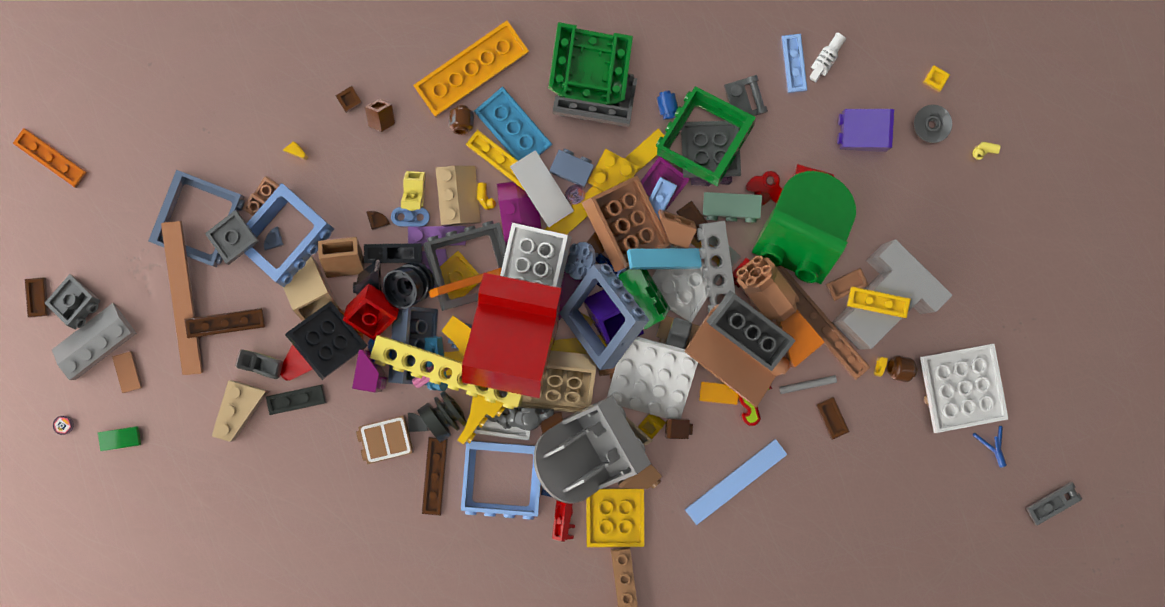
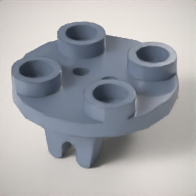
M587 242L573 243L570 246L565 272L570 274L575 280H583L593 264H595V258L598 257V253H595L592 245Z

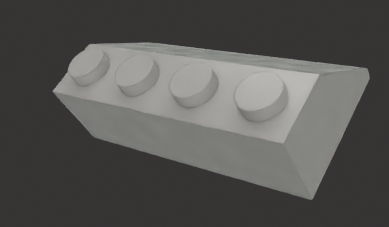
M112 303L54 347L52 352L57 365L69 380H76L133 337L136 332L116 305Z

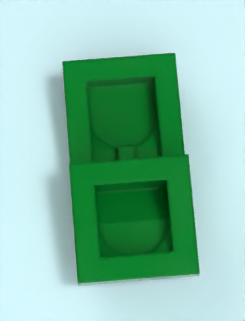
M138 426L98 432L100 451L141 445Z

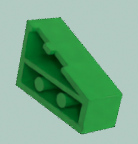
M629 267L623 269L619 273L618 279L622 281L623 286L633 296L635 302L643 309L644 314L649 319L644 329L664 320L671 308L648 270H630Z

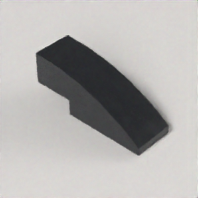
M422 243L364 244V263H373L375 260H380L381 263H409L411 261L422 263Z

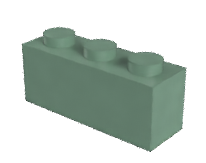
M704 192L703 217H707L706 220L718 221L719 217L726 218V221L729 222L745 219L747 223H756L757 220L761 219L762 195Z

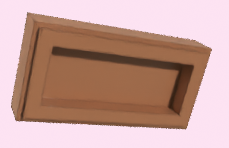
M859 268L827 283L826 287L833 301L849 295L851 287L864 288L869 284L862 269Z
M132 351L112 356L122 393L141 389L142 385Z

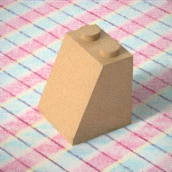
M312 256L306 261L305 266L293 276L292 281L283 287L292 310L302 321L330 301H332L337 309L340 308L322 271Z

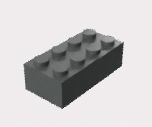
M731 290L706 321L770 371H773L796 341Z

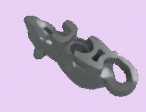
M508 408L509 414L502 413L499 417L496 415L494 419L504 429L518 427L531 431L538 428L543 420L552 416L554 409L521 408V411H519L518 408H514V410Z

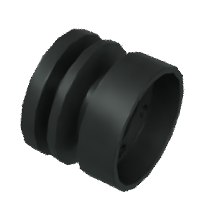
M445 391L440 393L444 400L443 403L438 397L434 398L437 405L436 408L426 403L417 410L424 423L440 443L451 436L448 428L450 425L458 431L460 428L456 423L457 420L463 426L467 423L464 412L458 403Z

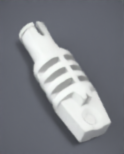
M836 33L830 44L822 49L811 66L814 70L810 75V80L816 83L821 75L826 76L838 58L837 52L846 41L842 34Z

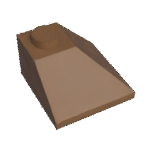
M651 463V465L638 474L617 483L620 488L648 489L652 487L653 489L661 483L660 478L662 475Z

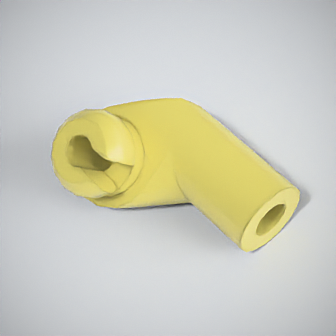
M982 142L974 148L973 157L981 160L988 152L999 154L1000 145Z

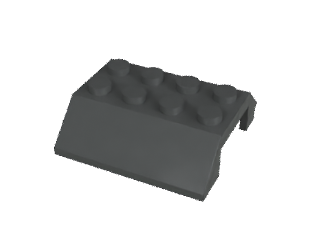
M628 74L623 102L605 105L564 98L557 95L553 105V114L629 127L637 78H634V74Z

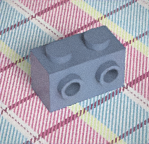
M564 149L563 151L558 150L549 171L558 177L585 188L594 165L591 164L592 161L585 157L579 159L574 156L572 151Z

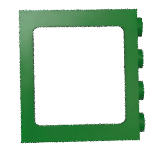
M695 86L692 92L688 91L686 94L684 105L678 107L674 121L668 123L665 129V136L660 137L657 141V155L718 187L755 126L756 117ZM695 107H700L740 128L715 172L670 150V147Z

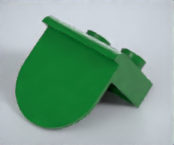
M805 171L794 175L785 184L775 208L757 237L752 253L763 258L768 257L776 267L782 266L795 272V275L801 281L822 284L842 255L855 221L856 204L851 192L840 180L827 173Z

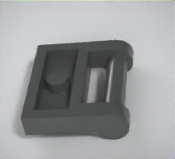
M757 75L724 85L729 104L753 116L768 112L759 90ZM750 84L757 106L755 110L751 108L745 85Z

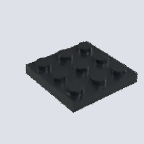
M332 301L285 334L322 380L356 356L359 350H364L368 346L355 329L343 321L344 316Z

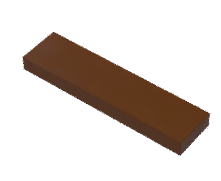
M262 308L184 319L187 338L265 327Z
M428 437L422 514L441 516L448 439L440 443L435 437Z

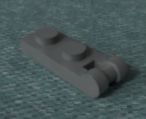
M1073 482L1065 484L1062 488L1026 508L1035 525L1043 523L1082 500L1081 495L1075 491ZM1068 493L1070 496L1068 500H1066L1064 494Z

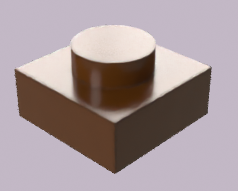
M352 86L335 95L346 113L362 104Z

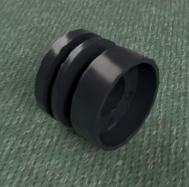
M411 261L386 274L382 284L383 293L392 306L398 309H406L430 296L429 291L434 289V278L426 265L418 261Z

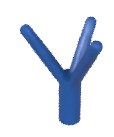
M999 426L998 437H994L996 448L976 433H973L976 439L994 452L1000 468L1007 466L1001 450L1002 426Z

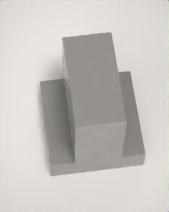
M896 239L882 244L866 260L879 275L865 289L911 299L908 312L913 307L920 314L937 312L952 296ZM847 306L832 323L858 349H872L902 318Z

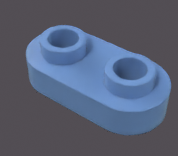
M398 207L392 211L391 220L399 227H422L428 224L430 215L422 207L420 210L414 211ZM404 214V220H398V215ZM419 214L424 216L422 221L417 220Z

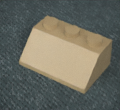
M475 166L436 167L441 225L455 226L481 223L479 201L477 200Z

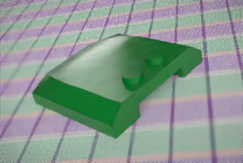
M558 22L548 89L564 98L605 105L623 102L625 99L633 36L614 33L613 35L578 29L577 25Z

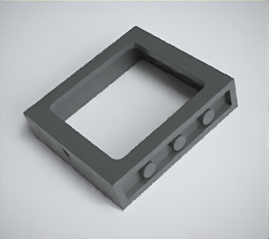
M493 221L483 223V227L477 229L475 226L464 228L462 233L457 234V231L445 233L446 237L439 238L438 235L427 238L428 242H425L423 246L430 271L434 278L435 288L445 285L436 255L437 248L487 235L490 237L498 268H502L506 244L500 223L494 224ZM478 292L452 300L449 299L448 293L439 295L438 299L441 310L444 311L478 301Z

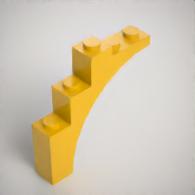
M453 315L442 329V332L454 342L464 357L471 328ZM481 386V388H482L484 391H487V390H488L487 387H482V386ZM473 396L469 418L457 441L463 445L466 442L470 444L476 436L474 433L478 426L482 428L488 420L485 417L487 414L494 418L496 415L499 417L506 407L503 406L502 402L496 401V403H491L484 400V396Z

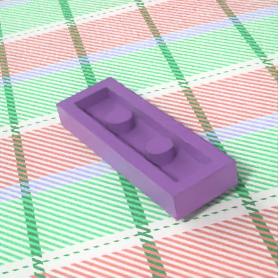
M466 226L408 227V243H422L423 246L425 242H428L427 238L438 235L439 238L446 237L445 233L457 231V234L462 233ZM466 241L448 246H466Z

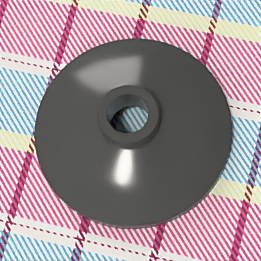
M928 105L920 109L916 114L914 129L922 140L929 143H937L947 138L950 134L952 118L945 108L939 105ZM930 121L934 122V128L929 127Z

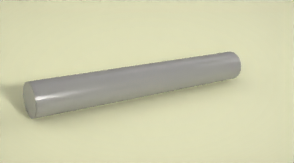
M836 375L781 386L779 391L780 394L833 384L837 383Z

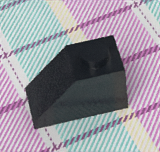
M375 260L358 274L357 282H353V293H356V296L368 284L382 292L380 260Z

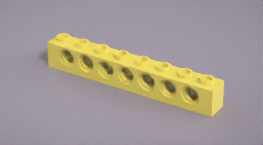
M382 335L376 337L370 358L375 360V364L381 366L389 364L393 366V370L399 372L407 370L412 372L411 376L421 379L425 376L430 378L429 382L438 385L441 382L446 383L448 388L459 391V388L467 390L466 394L477 397V395L485 397L484 400L491 403H496V401L502 402L503 406L514 410L515 407L521 406L524 395L508 392L506 397H502L499 394V390L489 388L487 391H484L481 386L464 384L462 382V362ZM392 349L397 352L395 360H392L389 356V352ZM410 355L415 358L413 366H410L407 362ZM428 361L434 365L432 372L426 370L425 366ZM447 367L452 370L451 378L444 376V370Z

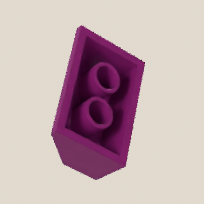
M359 350L352 389L374 393L382 392V389H386L388 377H385L382 367L375 364L374 359L370 358L369 350Z

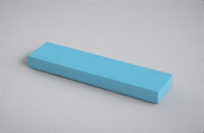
M699 248L629 249L627 251L630 270L699 269L702 267Z

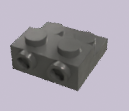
M69 274L47 299L45 304L68 327L76 330L84 326L86 323L85 318L90 313L97 311L100 300L73 275Z

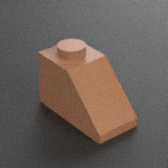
M659 209L658 214L671 245L676 248H688L697 231L695 222Z

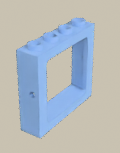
M473 440L470 444L466 442L461 511H465L467 515H476L477 512H484V516L495 517L497 513L503 514L505 518H515V515H523L522 519L534 520V516L538 517L541 483L534 467V450L536 445ZM477 450L533 454L530 504L528 506L478 503L473 501Z

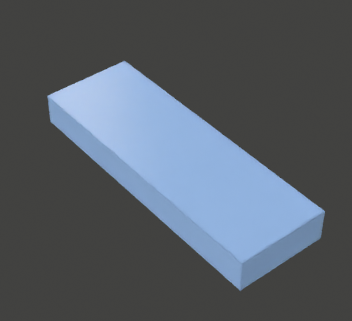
M801 34L783 35L781 38L788 93L807 91Z

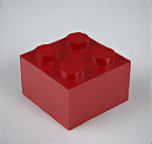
M368 284L346 306L343 321L372 340H375L377 336L397 319L399 309L387 301L383 292Z

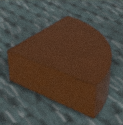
M377 211L366 212L372 230L391 225L388 218Z

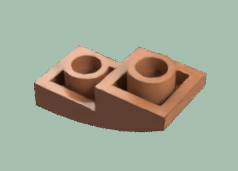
M265 176L242 209L253 216L280 185Z

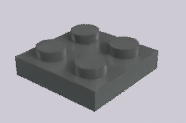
M236 210L205 233L228 265L259 242Z

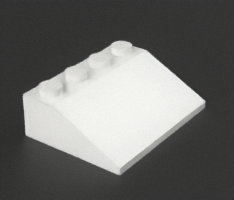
M512 223L500 276L561 288L572 237Z

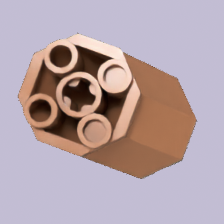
M756 256L742 268L738 269V284L759 312L772 322L773 319H777L778 322L784 321L796 312V302H799V297L768 257Z

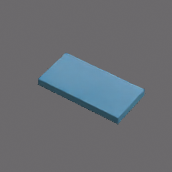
M501 87L474 110V113L517 161L535 150L540 156L552 146L548 138L504 87Z

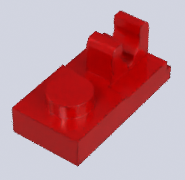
M556 501L552 539L561 542L574 539L573 535L568 534L570 528H575V525L570 523L573 515V503Z

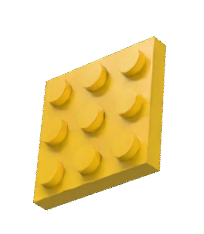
M600 489L586 499L587 547H644V489Z

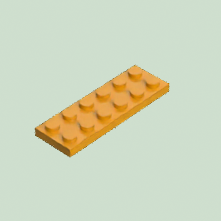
M506 20L413 86L433 115L437 117L524 57L529 51L508 20Z

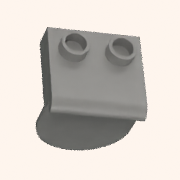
M613 395L564 418L563 421L541 435L534 450V467L541 485L553 498L564 503L581 502L598 490L634 476L651 465L645 454L644 444L640 439L636 438L626 420L624 409L617 404Z

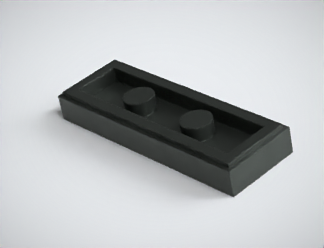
M323 384L266 396L269 415L327 403Z

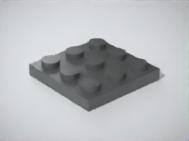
M727 121L686 122L681 129L682 156L715 172L739 132V127ZM740 151L724 177L741 176ZM683 169V178L698 177Z

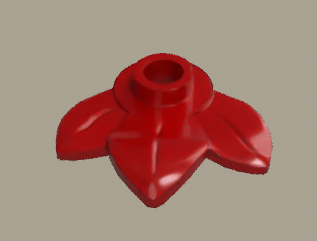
M767 171L762 176L752 177L746 185V190L754 192V195H762L761 206L770 200L777 203L782 192V188L779 185L780 177L774 171ZM768 177L773 178L772 184L767 183Z

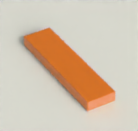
M25 128L22 129L13 142L15 146L75 188H77L87 174L85 170Z
M498 268L485 273L500 276L502 268ZM483 273L434 288L429 291L430 298L481 283Z

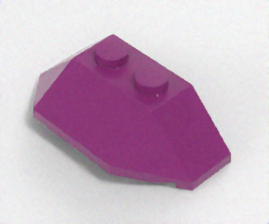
M514 182L497 184L503 235L507 248L512 223L542 229L540 213L526 191Z

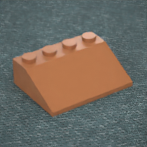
M638 176L581 202L615 272L629 266L627 255L629 249H663L671 245Z

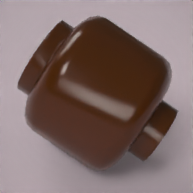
M458 105L457 108L450 111L449 128L458 135L468 134L474 126V113L467 106Z
M900 355L891 359L887 366V372L890 374V377L902 382L911 381L918 371L916 363L912 358Z

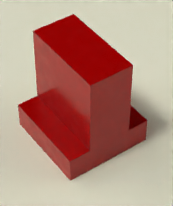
M483 273L478 292V305L462 362V382L540 398L551 348L554 345L557 333L562 288Z

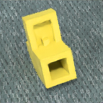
M406 171L403 179L404 193L401 199V208L409 211L420 210L424 205L425 172Z

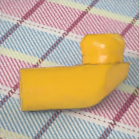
M483 182L478 183L477 200L486 210L495 208L496 201L493 198L489 199L486 195L487 184Z

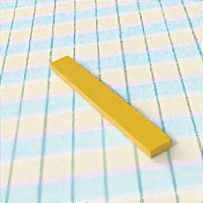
M659 128L624 158L639 166L636 174L657 156V141L660 137L665 136ZM592 186L583 194L581 201L571 205L574 210L572 213L552 226H547L544 230L568 235L588 217L581 202L603 191Z

